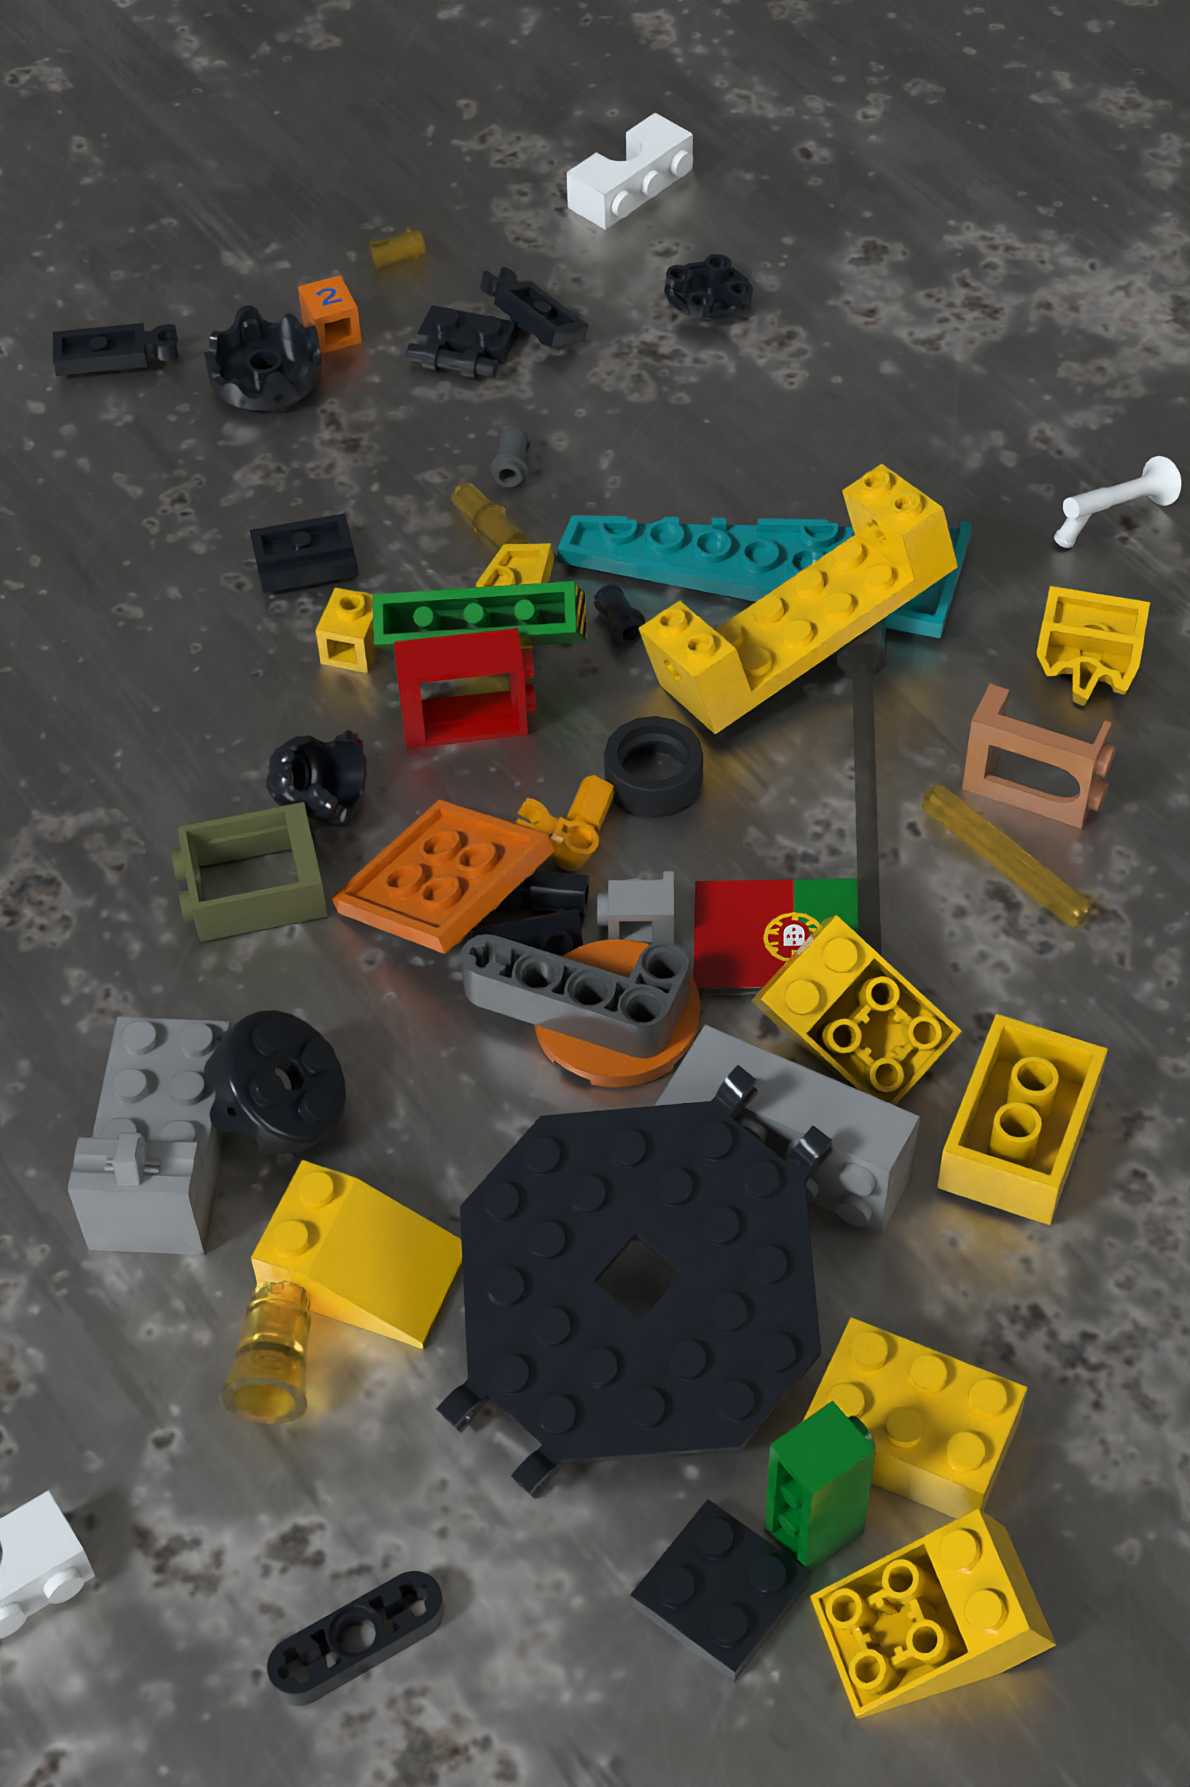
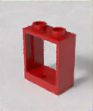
M518 628L394 642L406 749L528 735L527 714L536 713V702L533 683L525 684V680L534 679V667L531 648L521 649ZM508 673V691L421 700L420 683Z

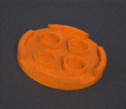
M625 939L602 940L580 946L562 957L629 978L640 954L650 944ZM690 974L687 1005L668 1045L663 1052L655 1057L645 1059L632 1057L534 1025L535 1033L542 1050L553 1064H560L570 1072L590 1079L592 1085L620 1088L645 1084L672 1071L674 1064L682 1058L694 1042V1039L697 1038L701 1022L699 991Z

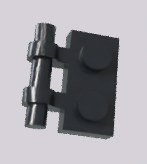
M432 305L417 332L418 344L410 343L408 345L406 359L410 362L422 364L423 369L439 371L440 368L460 371L462 377L477 379L480 375L495 378L498 364H504L518 336L517 322Z

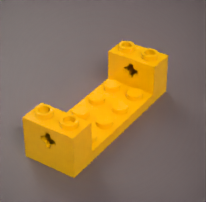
M880 464L842 490L855 535L714 630L679 600L639 627V632L659 684L709 730L717 734L958 568L943 507L888 467Z

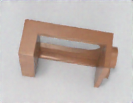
M989 684L971 720L962 789L1082 829L1090 809L1099 812L1107 793L1109 781L1101 779V776L1106 778L1116 752V747L1108 744L1112 722L1104 720L1094 744H1090L1007 717L1006 712L1010 690ZM1001 748L1068 771L1078 781L1080 793L1072 797L1055 796L992 775L999 761Z

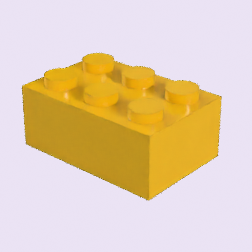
M996 1014L944 1146L937 1188L1051 1225L1100 1086L1108 1048Z
M850 1317L804 1420L831 1401H834L847 1417L853 1415L860 1419L874 1439L875 1457L871 1484L958 1519L978 1508L982 1511L984 1510L1020 1422L1028 1387Z

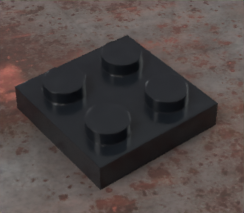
M707 1499L630 1594V1605L735 1682L810 1585L812 1572Z

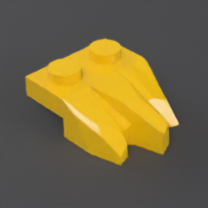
M1050 586L1036 653L1046 676L1073 674V702L1084 706L1088 701L1097 681L1105 682L1111 685L1113 692L1125 695L1140 666L1150 602Z

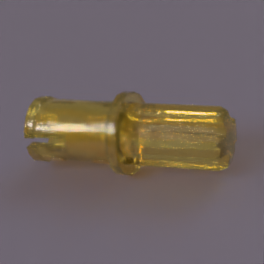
M460 483L455 487V492L450 496L451 503L471 522V529L476 535L485 536L498 550L504 544L527 543L526 534L519 530L505 516V510L502 505L497 502H490L471 483L466 485Z

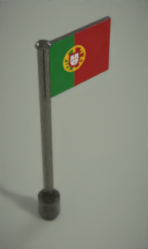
M885 618L836 651L838 667L844 673L852 676L857 878L695 881L693 980L696 983L699 995L758 994L825 919L835 915L842 919L881 956L873 675L880 672L886 666L888 660Z

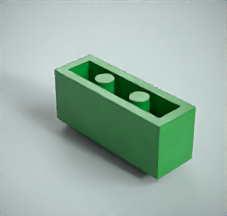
M834 1401L828 1403L770 1444L764 1529L786 1555L810 1572L864 1534L875 1457V1442L867 1427L856 1416L847 1417Z

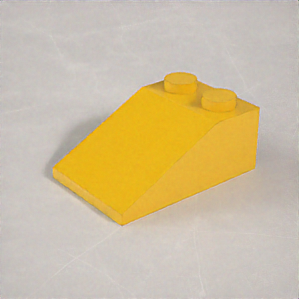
M304 1160L301 1161L251 1256L259 1293L424 1349L463 1267L460 1238L358 1178Z

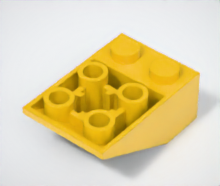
M837 915L825 919L751 1000L755 1006L792 1040L848 1086L895 1106L962 1032Z
M979 1508L810 1595L854 1714L859 1719L998 1675L1056 1646V1642L1006 1527Z

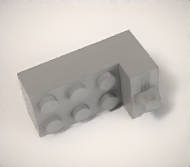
M117 1017L92 1138L78 1137L74 1164L67 1188L88 1250L205 1255L226 1133L218 1131L210 1121L209 1113L215 1100V1089L212 1081L205 1075L204 1067L219 1045L216 1037L231 1027L230 1021Z
M704 1025L655 1106L711 1101L732 1070L737 1065L741 1066L757 1079L754 1087L758 1089V1094L738 1113L734 1120L784 1161L789 1159L796 1145L813 1125L832 1140L830 1146L832 1154L805 1183L807 1203L813 1202L836 1212L844 1221L858 1227L867 1226L882 1233L911 1180L920 1116L708 1025Z

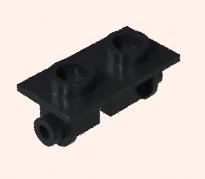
M558 908L556 913L486 926L482 922L478 923V927L468 932L469 940L478 935H496L559 956H563L583 946L578 909L565 911L564 908Z

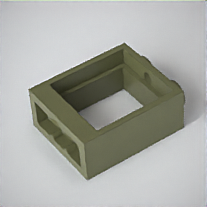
M304 802L177 827L181 848L171 850V856L177 882L187 880L188 890L178 891L184 923L195 921L200 942L328 917L323 884ZM291 849L298 882L206 900L200 867Z

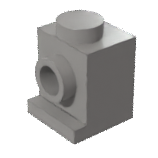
M663 871V880H645L642 878L608 880V893H598L597 923L598 926H608L609 940H634L650 945L662 941L674 943V871Z

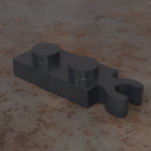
M506 267L500 269L499 277L494 276L488 270L483 271L480 285L481 290L487 295L495 297L494 305L509 315L512 321H516L517 324L523 326L536 336L541 344L552 349L585 341L588 324L532 281L519 282L517 275Z
M144 323L53 332V365L56 376L80 375L90 372L147 367V358L152 357L161 361L176 360L179 358L176 326L164 324L155 327L152 331H145Z

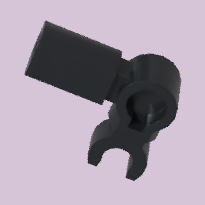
M536 870L533 875L527 877L504 898L495 911L514 913L528 904L532 910L558 912V908H564L565 911L578 909L579 914L585 915L589 900V876Z

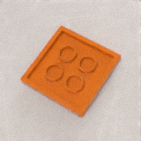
M439 799L340 888L331 899L338 914L446 954L450 949L459 944L464 936L486 915L495 910L501 901L522 881L531 876L537 867L555 850L548 834Z

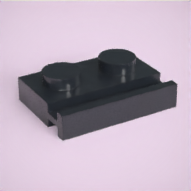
M345 513L250 530L262 593L359 576L357 559Z

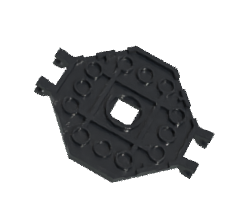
M739 1065L723 1081L716 1096L711 1101L540 1116L460 1206L468 1379L464 1384L454 1389L436 1410L454 1428L462 1433L490 1399L541 1444L539 1449L531 1453L511 1475L515 1482L534 1499L539 1496L559 1469L566 1464L589 1463V1461L618 1458L630 1460L677 1456V1454L707 1451H715V1453L741 1451L821 1356L805 1183L832 1154V1149L830 1148L832 1140L813 1125L796 1145L787 1161L779 1157L734 1120L738 1113L758 1094V1089L754 1087L757 1079ZM635 1240L641 1241L680 1274L642 1320H639L597 1284L598 1279L625 1248Z

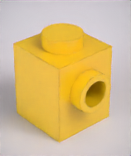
M334 588L316 628L320 663L322 665L364 673L369 672L379 649L374 645L372 594Z

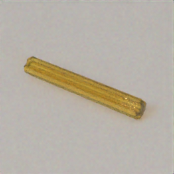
M936 784L924 794L921 805L924 811L1068 926L1077 928L1089 918L1092 903L951 791L941 784Z

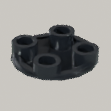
M712 254L702 262L669 267L666 272L664 294L669 304L680 313L695 319L714 321L732 318L744 312L751 303L753 286L744 275L731 267L732 262L730 258L722 254Z

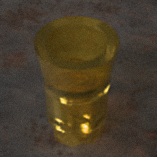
M286 1280L281 1282L264 1281L256 1285L252 1291L250 1304L245 1309L241 1335L233 1364L220 1395L223 1405L238 1417L257 1423L280 1424L298 1419L307 1409L306 1363L311 1316L309 1314L310 1300L305 1296L306 1289L296 1283Z

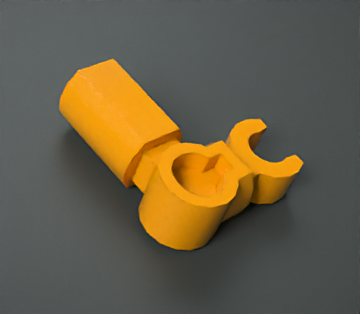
M596 775L587 776L580 784L566 819L561 816L557 819L552 817L541 802L526 798L519 808L518 814L530 820L532 824L520 818L514 824L548 834L555 850L551 854L555 864L567 871H577L584 866L598 847V834L614 798L615 787Z

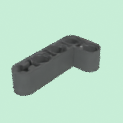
M489 934L478 935L468 940L462 947L460 955L465 995L473 1004L637 1058L655 1057L663 1052L672 1037L689 998L690 960L688 953L681 946L672 942L662 941L646 947L640 954L629 978Z

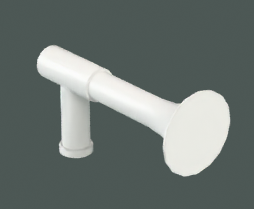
M1152 457L1145 464L1142 477L1067 498L1063 503V511L1068 518L1062 527L1056 531L1054 535L1055 541L1064 548L1073 547L1077 536L1092 513L1108 509L1112 505L1142 496H1148L1153 502L1162 506L1172 504L1178 499L1181 492L1182 480L1178 468L1167 457Z

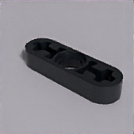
M421 1571L404 1572L280 1642L272 1650L267 1662V1673L275 1695L284 1703L292 1706L311 1704L432 1634L440 1626L444 1616V1604L439 1584L427 1573ZM413 1594L418 1601L424 1600L426 1612L416 1617L410 1609L404 1610L402 1599L406 1595ZM381 1608H385L387 1620H392L395 1632L390 1635H386L383 1619L377 1612ZM354 1623L367 1624L375 1631V1639L371 1646L359 1653L347 1652L338 1644L341 1632L347 1626ZM323 1641H327L330 1655L336 1663V1666L330 1669L328 1668L326 1657H322L318 1645ZM296 1659L303 1666L310 1665L308 1667L310 1678L300 1684L294 1676L288 1677L289 1670L287 1664Z

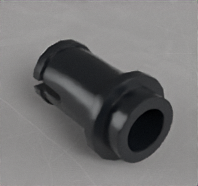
M609 584L599 589L594 596V599L597 601H593V604L607 622L608 634L611 639L623 645H632L642 638L638 628L646 623L641 611L631 607L619 586Z

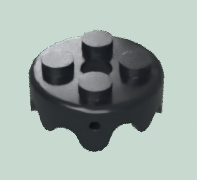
M252 305L243 306L237 311L234 323L229 329L221 332L213 331L210 335L209 351L204 352L209 382L216 395L235 407L247 410H282L288 405L294 404L306 397L315 388L321 376L322 361L316 326L311 325L305 328L290 313H286L279 322H267L262 318L258 309Z
M278 1010L258 1011L245 1016L216 1037L219 1045L207 1060L204 1073L212 1081L215 1089V1100L211 1106L209 1116L212 1125L218 1131L225 1133L232 1131L247 1132L256 1139L258 1143L257 1152L261 1155L273 1156L292 1153L293 1157H296L326 1138L337 1127L344 1113L346 1103V1085L343 1071L331 1044L306 1021L293 1014ZM275 1067L281 1069L288 1076L291 1090L285 1088L283 1081L275 1073Z

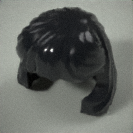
M346 730L343 734L337 735L333 741L327 743L311 735L296 736L275 749L269 758V772L266 778V787L273 800L279 806L304 802L308 818L333 827L345 826L351 821L358 807L362 804V798L365 793L364 784L367 776V759L363 753L364 745L362 740L359 739L358 733Z

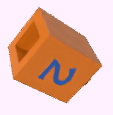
M341 275L298 286L302 321L305 327L316 326L321 354L362 343L358 307Z

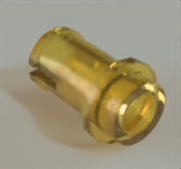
M410 227L405 228L406 233L377 241H368L375 269L377 270L380 267L413 259L416 263L419 262V257L427 255L420 229L412 231Z

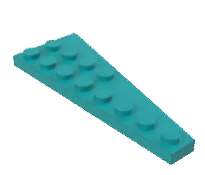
M571 515L557 552L558 563L756 602L855 534L853 527L828 523V519L758 518L757 525H726V518L712 517V524H679V517H663V520L655 521L651 524L628 520V516ZM960 521L959 528H948L958 568L876 623L875 626L936 638L942 637L971 538L972 523Z

